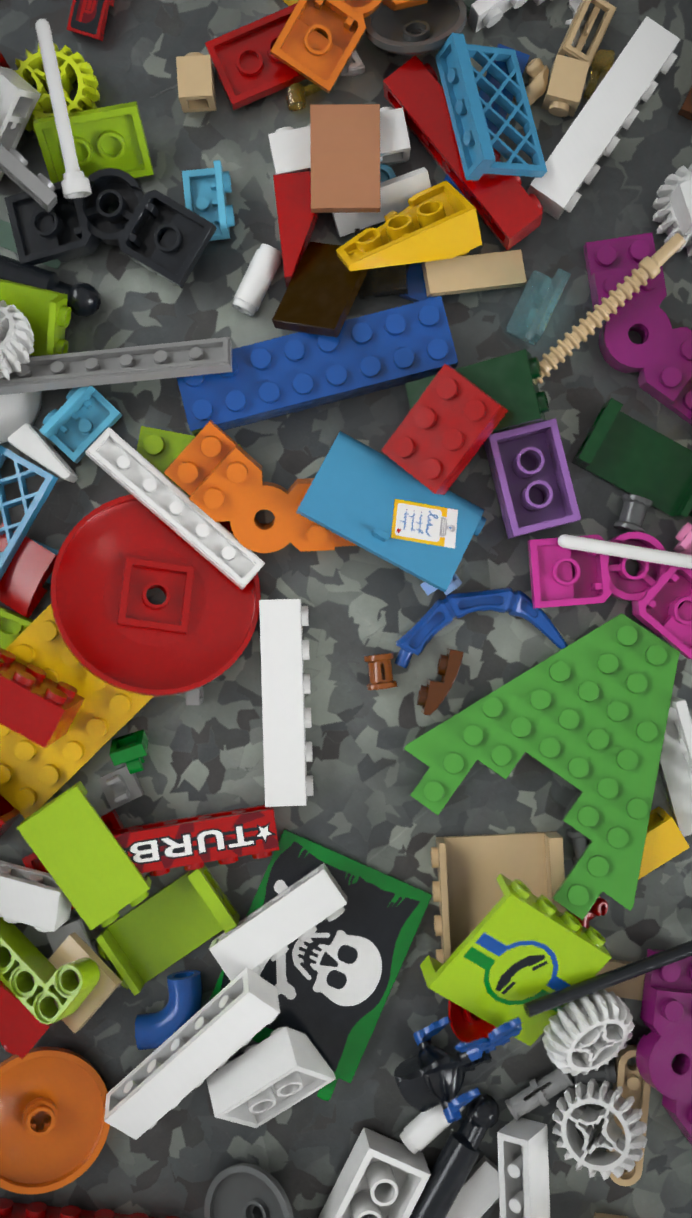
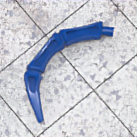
M507 587L448 594L445 596V599H438L426 614L396 641V646L401 649L394 663L407 668L412 655L419 656L430 640L440 630L449 625L454 618L458 619L477 611L509 612L511 616L521 617L529 621L559 649H564L568 644L541 608H533L532 599L521 590L513 591L512 588Z

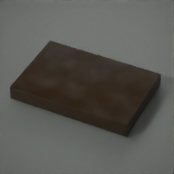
M309 242L272 319L275 328L338 338L369 269L349 271L337 256L336 249L341 247V245Z

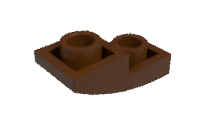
M447 648L446 655H440L437 674L442 675L441 681L428 679L427 685H421L419 689L417 705L422 706L421 712L423 714L431 715L447 696L458 674L464 652Z

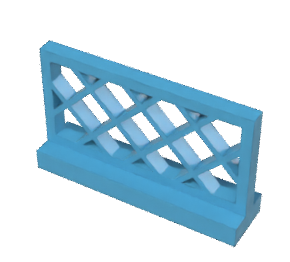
M451 33L435 58L466 180L478 181L483 174L542 178L547 173V168L516 51L466 44L464 34ZM470 58H473L483 67L481 72H478L472 66ZM493 61L506 62L509 75L501 70ZM485 71L501 84L499 89L483 76ZM477 86L491 98L488 103L479 96ZM504 87L515 97L516 106L501 93ZM494 101L509 114L506 120L491 107ZM485 117L499 128L496 134L487 127ZM512 118L523 127L525 136L520 134L509 123ZM502 132L517 145L514 151L499 138ZM493 148L497 150L505 159H507V161L495 162L496 158ZM520 149L531 158L532 164H527L517 155Z
M0 445V469L8 457L14 461L16 474L2 479L0 471V511L4 527L0 528V535L6 534L8 543L4 552H0V580L58 480L56 476ZM23 466L26 467V468L29 469V470L24 471V470H23ZM35 475L45 478L37 492L28 494L26 478ZM18 481L21 497L7 501L4 486ZM23 504L25 515L20 522L12 524L8 508Z

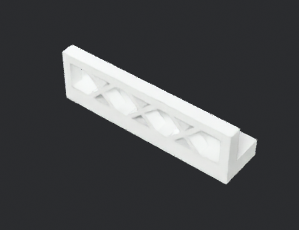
M671 697L659 770L672 817L684 837L692 835V721L686 700Z

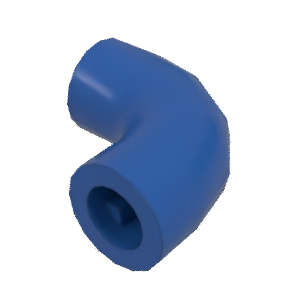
M185 970L167 976L169 997L166 1006L161 1011L138 1014L136 1016L135 1039L138 1050L158 1048L201 1009L202 981L200 971Z

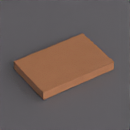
M380 104L310 105L311 213L380 212Z

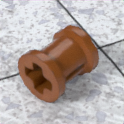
M393 653L364 656V662L368 663L370 683L367 684L368 690L398 687L397 681L393 680L391 659L394 658Z

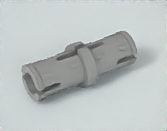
M557 1068L538 1081L536 1079L531 1080L529 1087L510 1099L505 1100V1103L513 1118L518 1121L519 1118L541 1104L543 1107L550 1104L549 1099L569 1086H573L574 1083L568 1073L564 1074Z

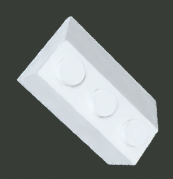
M285 1026L275 1029L270 1037L259 1044L247 1047L243 1054L232 1061H227L222 1067H218V1070L210 1074L206 1081L216 1118L258 1128L331 1083L336 1078L332 1069L307 1035Z

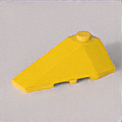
M447 180L413 195L408 199L409 206L401 212L397 213L392 210L384 216L385 223L378 228H366L336 249L337 256L349 271L452 259L456 256L465 255L470 250L482 245L476 208Z

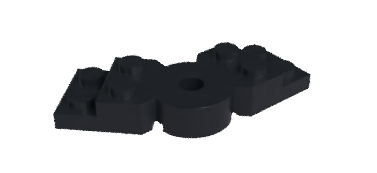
M115 168L101 169L92 173L88 177L92 194L82 198H64L61 181L53 183L56 187L54 193L57 195L58 203L49 213L26 192L4 198L20 264L37 265L55 259L63 263L94 254L98 245L102 242L111 246H120V250L129 259L152 273L162 276L180 288H183L217 229L210 221L159 191L153 190L145 193L131 175ZM119 202L118 209L113 213H108L110 205Z

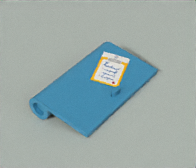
M341 431L296 513L443 592L447 590L472 536L479 535L487 520L482 516L484 509L449 490L445 495L434 494L392 459Z

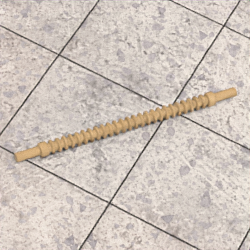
M676 233L651 257L646 256L638 264L639 269L631 270V277L624 276V283H617V290H610L608 298L602 297V304H595L594 312L588 311L585 320L583 318L579 319V326L573 325L570 334L568 332L564 333L565 339L563 341L557 340V347L551 346L548 355L546 353L542 354L543 360L539 361L542 377L537 378V383L542 384L544 376L550 377V370H557L559 362L565 363L564 357L566 355L572 356V349H580L579 343L581 341L587 342V335H594L596 327L602 328L601 322L603 320L609 321L611 313L617 314L616 308L618 306L624 307L626 299L632 300V293H639L640 285L646 286L648 278L654 279L661 272L660 267L686 243L682 235Z

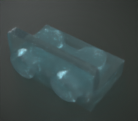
M558 268L553 278L538 271H533L505 332L535 346L543 335L571 273Z

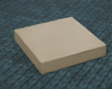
M75 932L70 934L48 959L56 969L84 957L94 960L99 967L100 978L97 985L72 1015L61 1019L74 1034L82 1029L122 983L118 976ZM75 972L76 980L79 982V976ZM54 1000L55 1005L58 1008V1003L56 1000Z

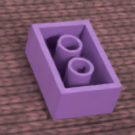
M556 418L490 434L484 442V447L508 539L581 520Z

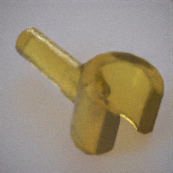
M601 49L596 53L591 64V77L583 95L585 99H590L600 77V72H608L612 67L615 55L613 50Z
M299 83L292 84L287 91L286 97L288 109L290 111L304 109L307 106L305 97L323 89L315 84L304 87Z

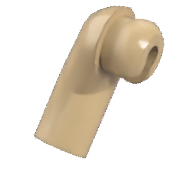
M534 58L525 67V72L530 76L529 83L525 87L530 106L545 93L548 85L549 69L547 65H543L540 58Z

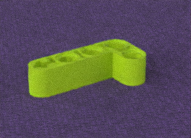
M0 917V980L42 1024L49 1025L72 1015L99 981L100 970L96 962L84 957L56 969L13 923H8ZM75 972L79 976V982L76 980ZM54 1000L57 1001V1003H58V1008L56 1007Z

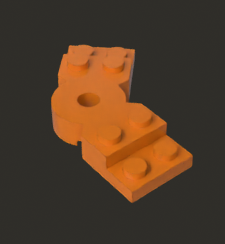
M299 0L272 47L270 54L329 94L364 35L366 29L364 18L373 14L381 3L391 10L397 11L426 4L428 0Z
M209 420L164 471V474L190 495L189 499L215 522L230 521L231 530L235 538L241 545L251 551L272 553L281 550L289 543L294 545L300 552L335 550V547L357 546L296 513L314 478L297 479L288 490L276 483L263 482L262 466L212 420ZM260 510H269L273 513L274 519L270 523L263 524L255 518V515Z

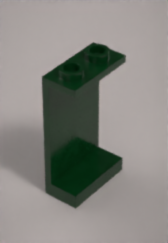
M526 349L456 369L507 408L508 412L493 432L532 421H546L544 413L549 412V404L545 391L539 392L537 378L542 377L540 364L537 356L532 358ZM436 375L405 383L410 409H412Z
M610 398L603 404L571 463L627 494L638 495L653 501V508L676 521L688 516L691 517L692 451L620 411L623 404Z

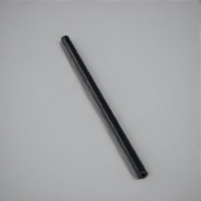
M692 940L523 1004L528 1017H532L692 956Z

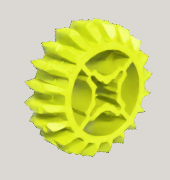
M39 43L37 47L38 52L35 54L26 49L25 55L27 59L25 61L15 58L18 70H14L32 87L35 84L37 91L41 93L25 127L27 131L33 130L35 134L34 119L54 116L50 94L46 91V89H49ZM54 44L68 113L97 108L94 102L100 101V94L97 90L99 83L96 76L93 75L94 71L91 65L84 61L83 56L78 51L73 54L67 45L59 50L58 46ZM77 79L78 90L72 101L69 94L73 89L72 84Z

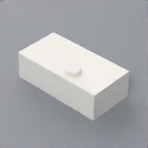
M363 1127L318 1218H409L431 1175L424 1154L419 1151L414 1155L404 1144Z

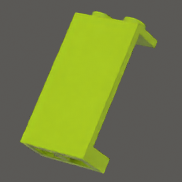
M0 279V301L4 300L7 305H15L27 317L31 325L30 327L35 339L33 342L35 352L29 355L45 356L68 353L69 343L65 340V328L68 327L71 319V308L67 307L68 295Z
M79 781L24 819L17 826V829L92 931L99 925L105 928L113 923L120 916L118 911L128 904L131 907H135L149 896L147 891L151 887L152 880L148 875L146 877L141 875L86 798L88 791L82 782Z
M204 866L200 869L189 870L103 929L96 938L98 942L97 948L101 956L106 961L110 960L116 968V975L122 981L121 985L125 989H130L135 996L141 992L146 982L219 932L224 930L227 933L238 925L240 915L208 868Z

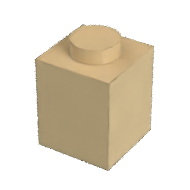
M191 52L185 56L176 57L178 97L183 113L217 111L215 77L211 56L203 55L199 52Z
M557 54L550 71L541 109L548 110L550 114L557 117H573L581 100L590 62Z

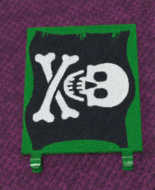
M284 829L278 842L279 850L274 851L246 917L323 863H325L346 894L347 904L344 906L345 911L339 917L330 922L325 919L315 926L317 931L309 938L301 942L297 938L287 945L289 950L282 957L275 961H271L269 958L259 965L261 969L257 974L278 990L280 1014L277 1015L271 1024L266 1025L253 1036L251 1040L260 1043L270 1037L275 1029L285 1026L305 1033L335 1074L336 1079L317 1092L318 1098L329 1101L338 1078L351 1084L432 894ZM223 969L209 1001L231 982Z

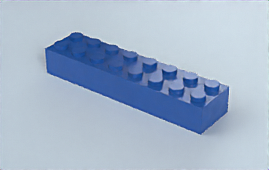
M438 296L345 320L338 338L297 332L232 349V372L177 377V382L190 432L196 436L209 420H212L224 431L404 385L408 382L436 375L444 364L456 369L458 359L442 297Z

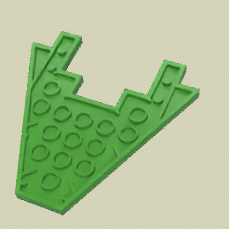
M623 613L619 614L408 743L404 749L430 767L410 796L436 815H439L477 760L506 780L523 754L527 753L581 791V794L562 821L591 840L552 899L581 920L585 918L602 892L631 911L634 906L680 651Z

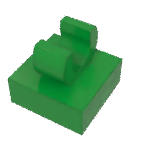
M144 729L112 740L109 755L114 766L126 762L130 774L144 770L142 763L145 760L143 756L147 755L149 742Z

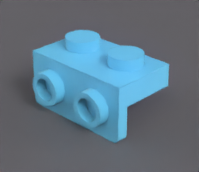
M213 160L214 168L182 171L185 207L210 221L217 228L210 241L230 239L229 227L235 226L233 205H227L226 193H232L230 172L223 171L221 160Z
M93 386L72 388L66 396L67 401L59 410L54 409L46 415L42 422L44 426L39 430L76 464L86 455L85 451L97 438L123 416Z

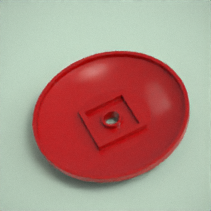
M132 494L113 499L97 507L71 530L56 557L50 589L54 621L64 644L75 659L92 675L103 682L130 693L147 696H168L186 693L200 688L222 675L235 663L249 644L258 621L259 600H261L258 573L241 590ZM228 521L219 522L231 534H233L230 523ZM158 588L164 592L165 601L159 605L152 604L148 601L146 592L149 589Z

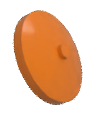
M45 1046L32 1048L23 1060L18 1055H13L0 1063L1 1188L26 1195L55 1191L80 1177L100 1154L110 1129V1125L104 1122L106 1094L108 1091L97 1069L81 1055L65 1048Z

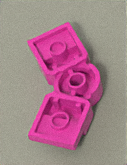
M628 532L608 540L609 542L666 551L656 538L643 532ZM597 534V535H584V536H579V537H585V538H591V539H597V540H603V541H605V540H604L600 535H598V534ZM558 538L527 541L533 608L604 603L609 596L619 600L631 601L632 615L658 637H663L687 659H692V569L636 560L639 569L636 575L631 576L625 569L627 558L562 548L558 545Z

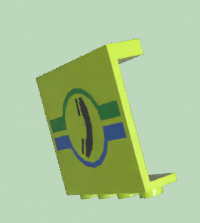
M499 874L496 880L504 893L500 901L444 964L428 955L420 964V968L429 989L497 1028L519 1017L522 1023V1030L514 1038L531 1046L544 1032V1027L550 1024V1016L558 1013V1007L528 1017L523 1004L595 977L612 957L604 946L605 938L595 928L590 926L586 929L573 914L568 911L561 913L543 895L536 897L520 880L515 879L511 881L504 875Z

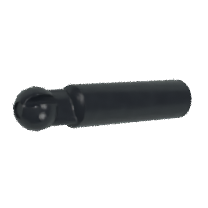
M0 255V279L67 294V305L78 316L88 317L99 309L101 303L100 294L89 283L80 282L70 285L59 281L58 275L55 272L31 264H20L18 260Z
M480 1094L467 1104L466 1116L458 1131L451 1132L430 1170L431 1175L409 1218H446L481 1153L479 1148L487 1130L492 1128L498 1121L499 1105L492 1096Z

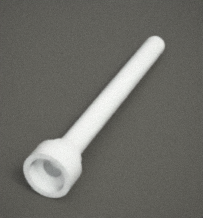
M41 18L36 21L35 27L66 171L63 174L64 180L61 181L63 196L66 199L82 198L92 194L89 178L85 177L84 172L80 171L50 24L46 19Z
M563 534L558 538V545L566 549L692 569V555L567 534Z

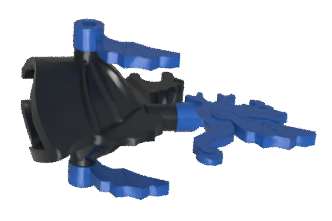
M448 1016L416 1031L413 1036L420 1051L417 1055L401 1062L394 1071L396 1084L404 1099L422 1112H426L441 1104L448 1123L461 1119L460 1108L481 1094L479 1088H475L455 1098L462 1087L465 1073L467 1071H474L475 1067L480 1064L492 1062L490 1051L496 1050V1046H503L510 1042V1037L520 1034L522 1023L519 1017L493 1029L488 1034V1038H480L470 1043L462 1042L457 1044L455 1050L458 1052L454 1054L431 1043V1038L451 1023Z

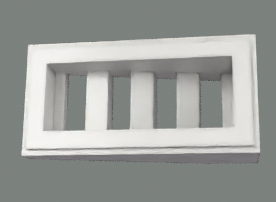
M25 423L7 439L12 446L61 479L72 483L78 480V475L43 434L31 424Z

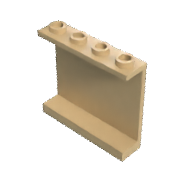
M557 831L436 837V847H431L430 852L432 868H438V881H432L433 902H439L440 915H434L435 936H441V949L435 950L437 961L444 964L504 896L496 880L499 874L504 875L511 881L515 879L520 880L530 889L533 895L536 897L543 895L556 906L558 911L561 913L566 911L565 907L552 899L565 879L563 837Z

